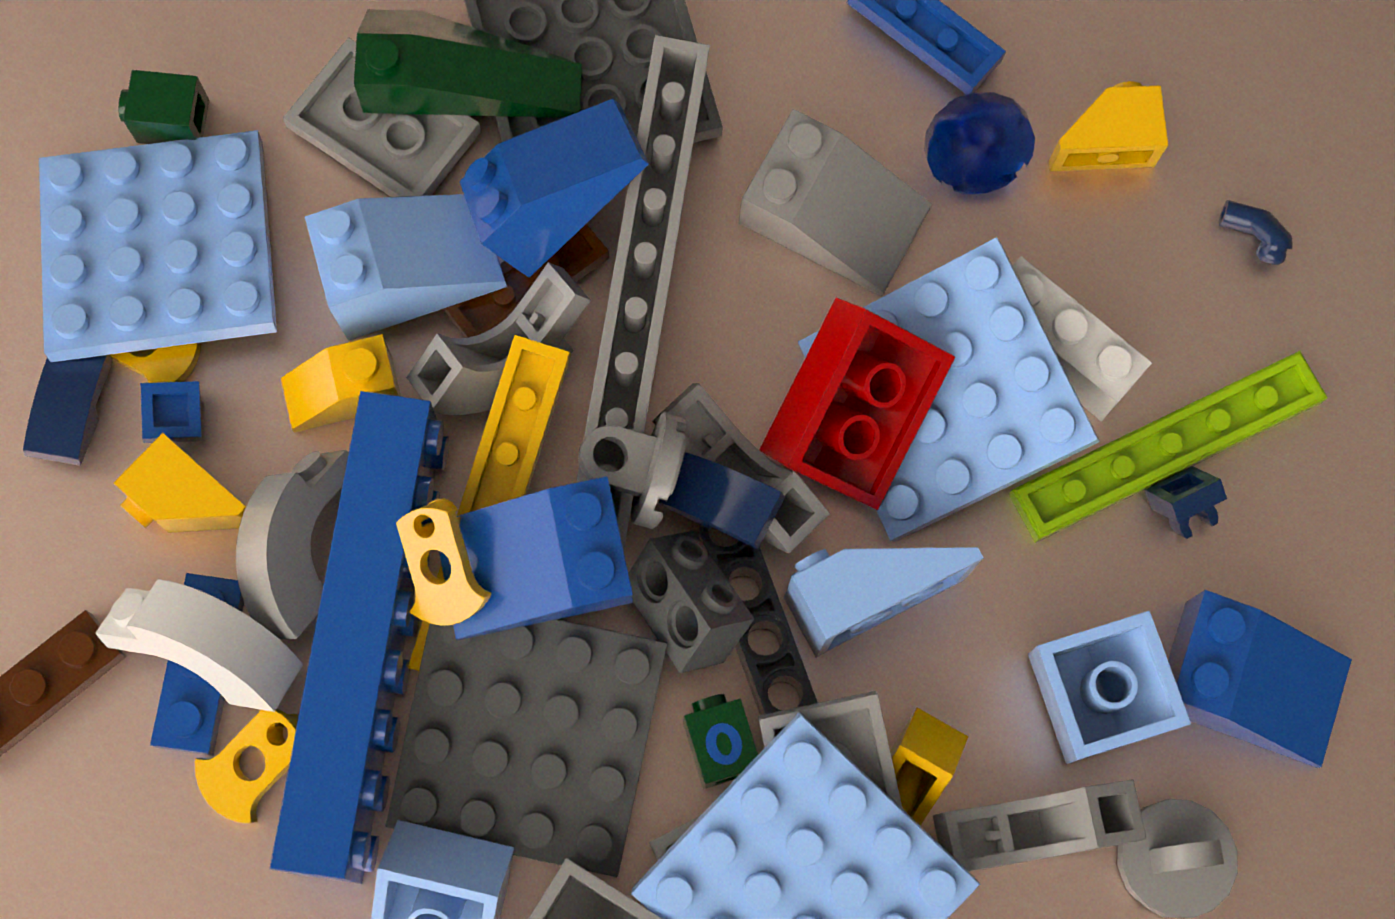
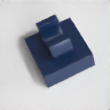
M1194 466L1145 489L1150 508L1169 518L1171 529L1186 539L1193 536L1192 530L1189 527L1190 517L1198 514L1202 522L1214 526L1218 524V512L1214 505L1227 499L1221 479Z

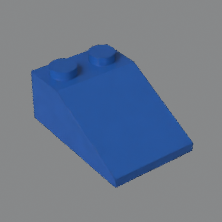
M610 99L497 144L485 157L475 160L459 182L481 244L529 278L645 169L649 163L621 105L616 100Z
M607 476L545 489L457 516L460 517L459 526L474 578L479 586L492 594L485 606L476 614L462 622L453 624L456 640L630 604L633 601V593ZM439 551L444 580H448L452 572L451 563L448 557Z
M1204 590L1188 600L1184 606L1168 662L1189 720L1313 767H1322L1352 659L1260 609L1208 590Z

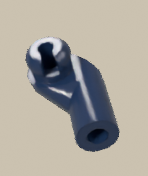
M1230 200L1225 202L1220 214L1219 226L1254 235L1261 241L1256 250L1259 260L1274 265L1282 264L1286 259L1287 249H1292L1293 244L1292 235L1269 211Z

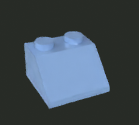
M1150 610L1038 645L1028 653L1066 764L1191 724Z
M398 820L377 868L371 919H500L508 887L514 847Z

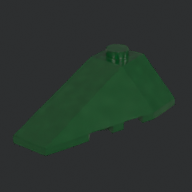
M368 9L358 29L354 87L363 113L565 118L581 111V63L424 11Z

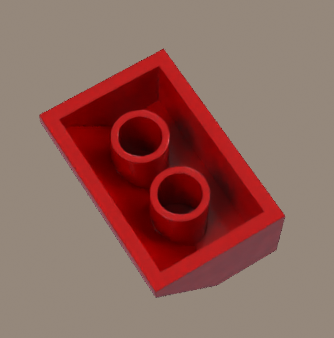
M835 298L759 451L787 468L878 510L955 356L865 308Z

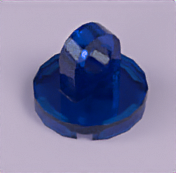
M994 92L971 93L950 101L934 116L925 133L924 152L933 177L941 184L943 181L945 184L951 185L953 191L963 194H985L1007 186L1017 178L1016 172L1022 168L1024 163L1027 167L1033 157L1035 136L1026 111L1012 98Z

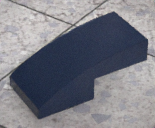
M111 355L50 362L48 358L46 359L35 392L23 445V452L26 457L81 466L99 421L95 406L113 363Z
M685 452L672 495L669 494L668 500L660 499L659 504L708 529L713 527L758 549L785 497L781 491L713 461Z

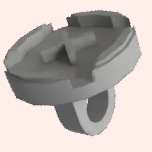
M662 412L651 436L620 426L605 425L596 428L587 435L579 448L578 462L581 471L588 480L607 476L610 489L633 495L630 522L653 529L658 526L664 516L662 512L654 510L658 498L668 500L669 494L672 495L676 485L686 446L685 432H681V430H685L687 421L683 417ZM606 440L619 445L624 454V463L621 469L611 472L599 468L593 457V449L598 442Z
M1167 799L1143 807L1140 811L1147 840L1117 845V867L1126 890L1136 901L1139 900L1144 907L1162 917L1188 919L1213 911L1230 894L1238 874L1237 848L1229 828L1212 810L1192 800Z

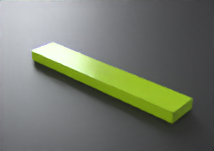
M1298 351L1012 489L1009 496L1032 539L1037 543L1323 403L1328 397L1301 351Z

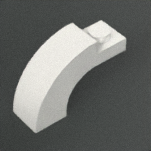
M161 579L156 581L150 591L126 588L121 597L113 604L110 613L95 633L107 648L155 655L184 666L210 683L229 704L275 712L303 666L298 657L279 638L240 610L197 589Z

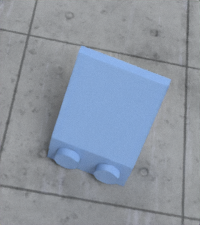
M464 194L360 198L305 216L328 308L348 341L507 287L498 256L480 242Z
M978 547L843 549L832 556H829L826 549L807 556L795 565L797 572L790 577L791 580L784 599L815 657H818L964 581L984 557Z

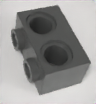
M694 531L650 538L628 572L633 593V603L658 641L667 643L666 653L679 673L724 663L754 621V617Z

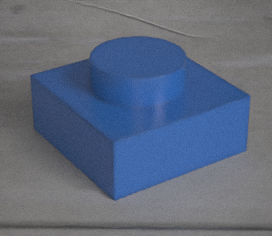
M199 381L140 383L143 443H153L162 433L173 442L202 441Z

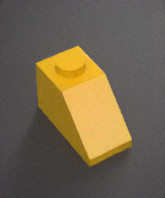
M1127 81L1116 84L1113 87H1107L1059 139L1048 161L1049 171L1155 167L1168 147L1161 85L1142 86L1139 82Z
M383 334L326 347L281 377L290 423L294 433L355 418L360 391L401 397L392 356Z
M164 433L113 482L128 496L120 504L122 508L145 528L155 520L168 533L239 529L246 508Z
M917 707L890 750L902 809L921 826L953 777L969 736Z

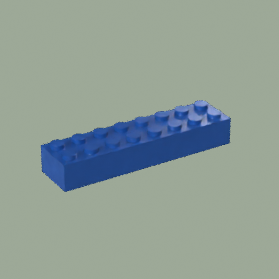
M360 391L270 864V869L359 884L363 882L364 871H374L379 849V836L371 835L375 811L384 812L390 784L389 776L382 775L386 752H395L400 729V718L393 717L396 694H405L410 668H408L410 660L403 659L406 636L415 637L419 618L409 612L415 603L413 602L415 587L396 523L409 512L426 506L429 502L440 498V492L433 490L436 469H445L449 452V437L443 436L444 423L437 419L432 403L429 400ZM431 518L422 521L421 525L424 526L433 521ZM429 552L428 558H427L428 566H429L430 552Z

